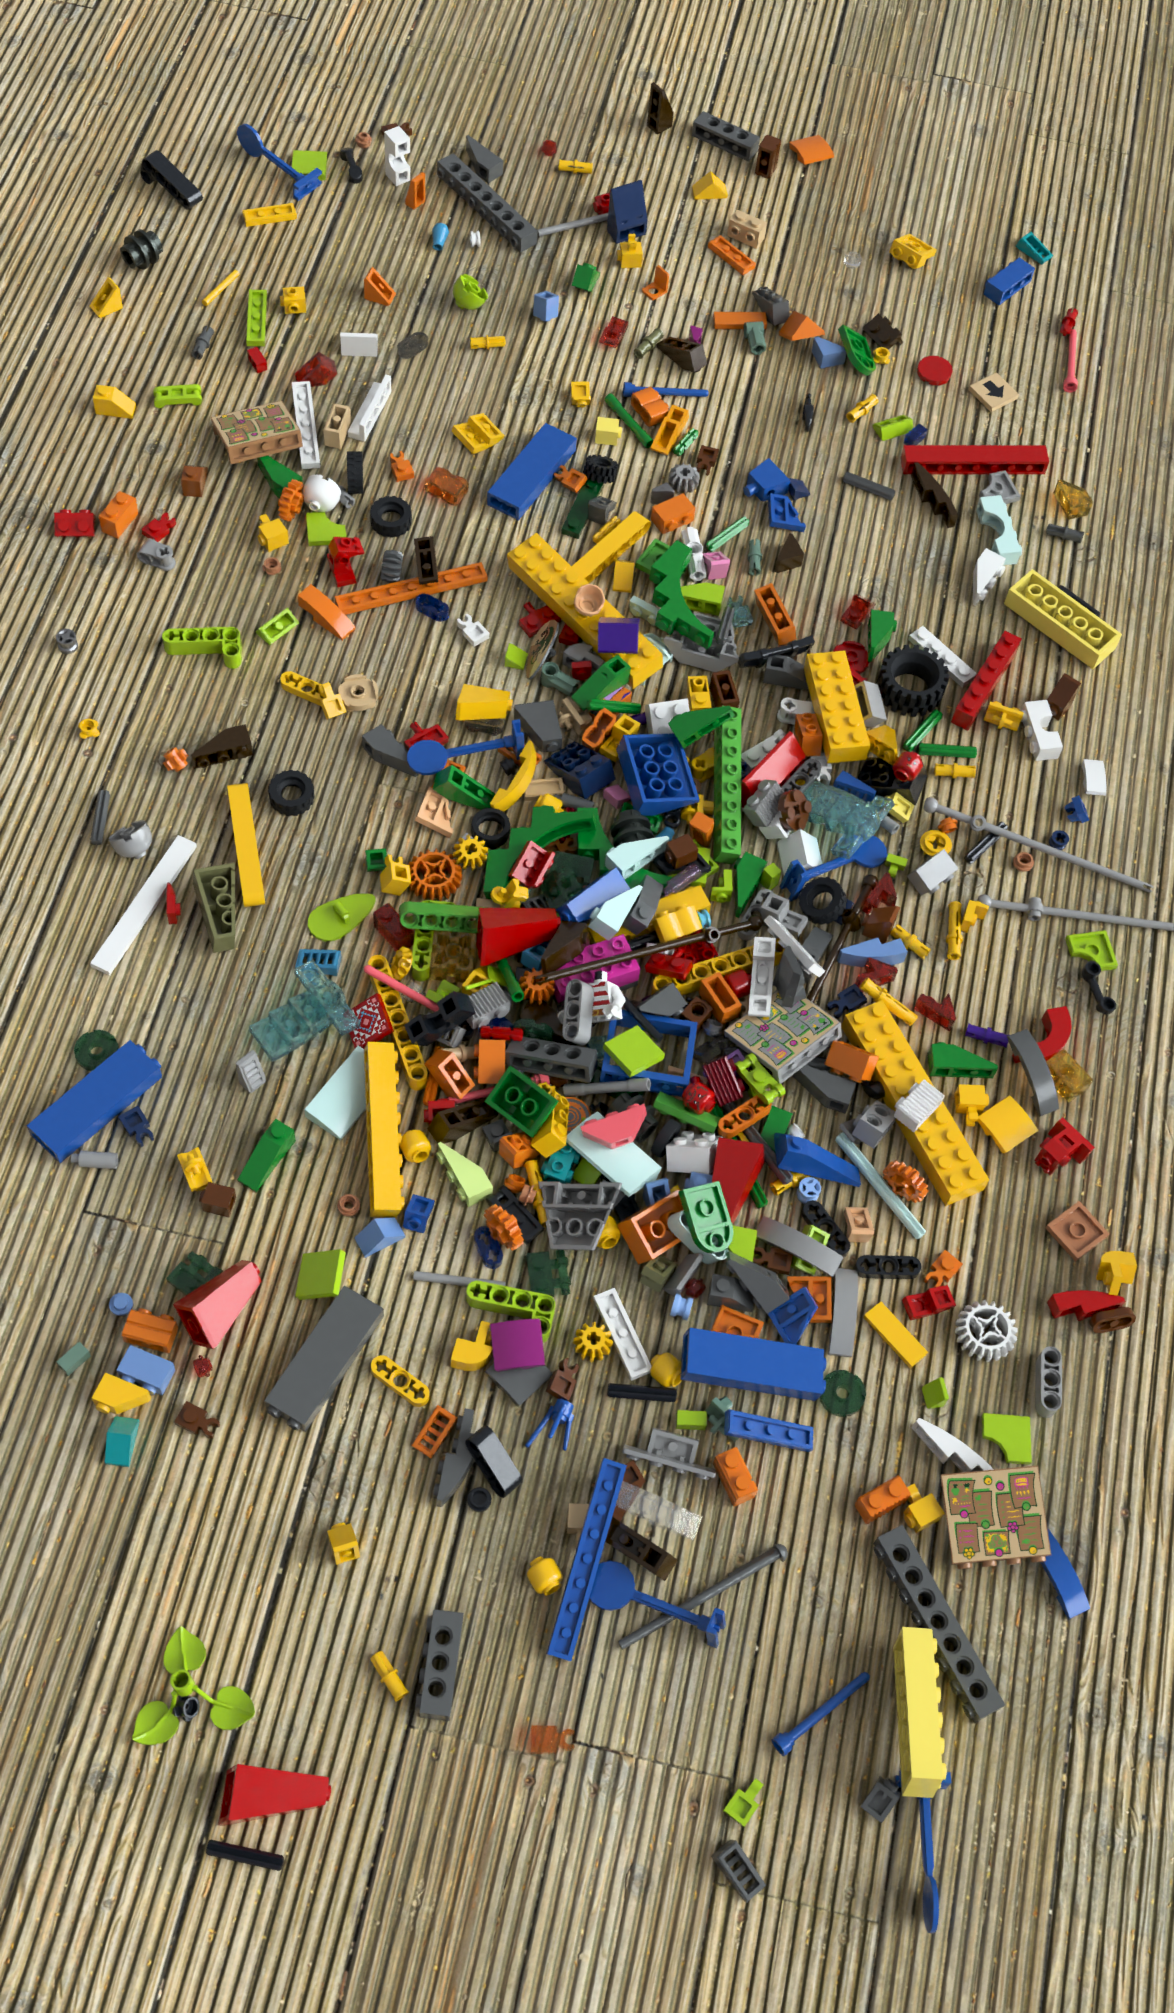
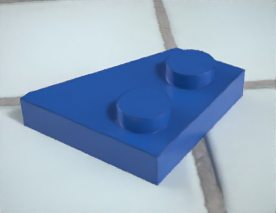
M770 493L768 497L769 526L804 532L806 525L799 521V513L792 506L789 497Z
M807 1287L801 1288L789 1296L790 1299L768 1313L785 1343L797 1344L818 1309Z

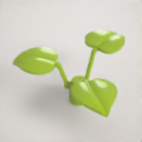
M180 1626L170 1638L164 1653V1666L172 1675L170 1683L174 1689L171 1692V1706L168 1709V1706L162 1701H152L146 1704L136 1718L132 1739L136 1743L143 1745H158L171 1739L179 1727L178 1718L172 1714L178 1695L185 1697L194 1691L214 1706L210 1712L211 1720L216 1727L222 1730L236 1729L252 1719L255 1715L254 1704L250 1697L238 1687L227 1686L221 1688L217 1694V1700H214L195 1685L188 1671H194L201 1667L206 1657V1649L198 1637Z

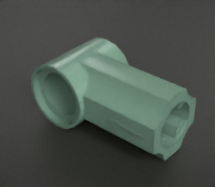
M763 321L745 322L744 337L748 339L750 350L754 355H761L762 352L766 351Z
M554 662L543 664L540 682L543 686L547 688L554 687L569 697L576 692L579 681L560 671L559 666Z

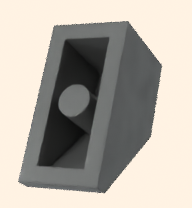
M668 983L637 1005L636 1008L641 1013L666 1017L673 1016L674 1018L684 1011L683 1007L687 1005V1002L674 983Z
M713 1274L709 1285L707 1305L717 1307L724 1305L734 1310L752 1312L754 1304L752 1297L754 1296L750 1291L746 1292L742 1288L739 1279L736 1277Z

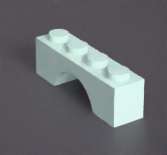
M1001 495L980 497L976 508L980 523L992 527L1000 536L995 539L991 551L1006 558L1004 565L1017 564L1019 557L1022 555V547L1018 544L1017 533L1013 530L1012 519L1008 516L1006 503L1003 502Z

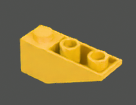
M883 725L866 731L870 743L869 751L893 765L898 758L895 730L887 725Z
M555 1090L551 1095L559 1102L534 1138L531 1139V1146L545 1158L566 1146L569 1102Z

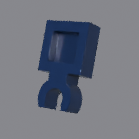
M854 983L837 994L839 1000L829 1002L827 1007L828 1010L834 1007L838 1008V1011L834 1012V1017L839 1018L845 1009L851 1013L867 1003V998Z
M139 1106L118 1116L128 1135L132 1137L136 1134V1141L140 1147L144 1146L141 1140L144 1136L154 1141L153 1133L146 1129L150 1127V1124Z

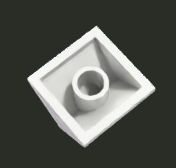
M340 332L341 355L377 357L378 334Z
M801 829L788 835V838H783L777 842L783 877L790 862L798 859L805 870L822 864L817 838Z

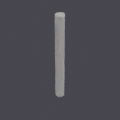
M414 1271L413 1280L468 1286L473 1281H483L503 1286L506 1284L504 1281Z

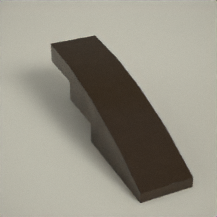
M918 462L914 463L911 478L922 503L929 502L934 515L942 514L947 528L954 527L958 513L952 501L935 478Z

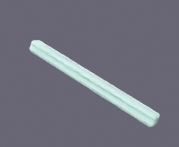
M844 1132L840 1133L835 1139L837 1144L855 1166L859 1168L860 1172L915 1239L921 1238L926 1233V1230L891 1190L890 1186L858 1147L850 1141Z

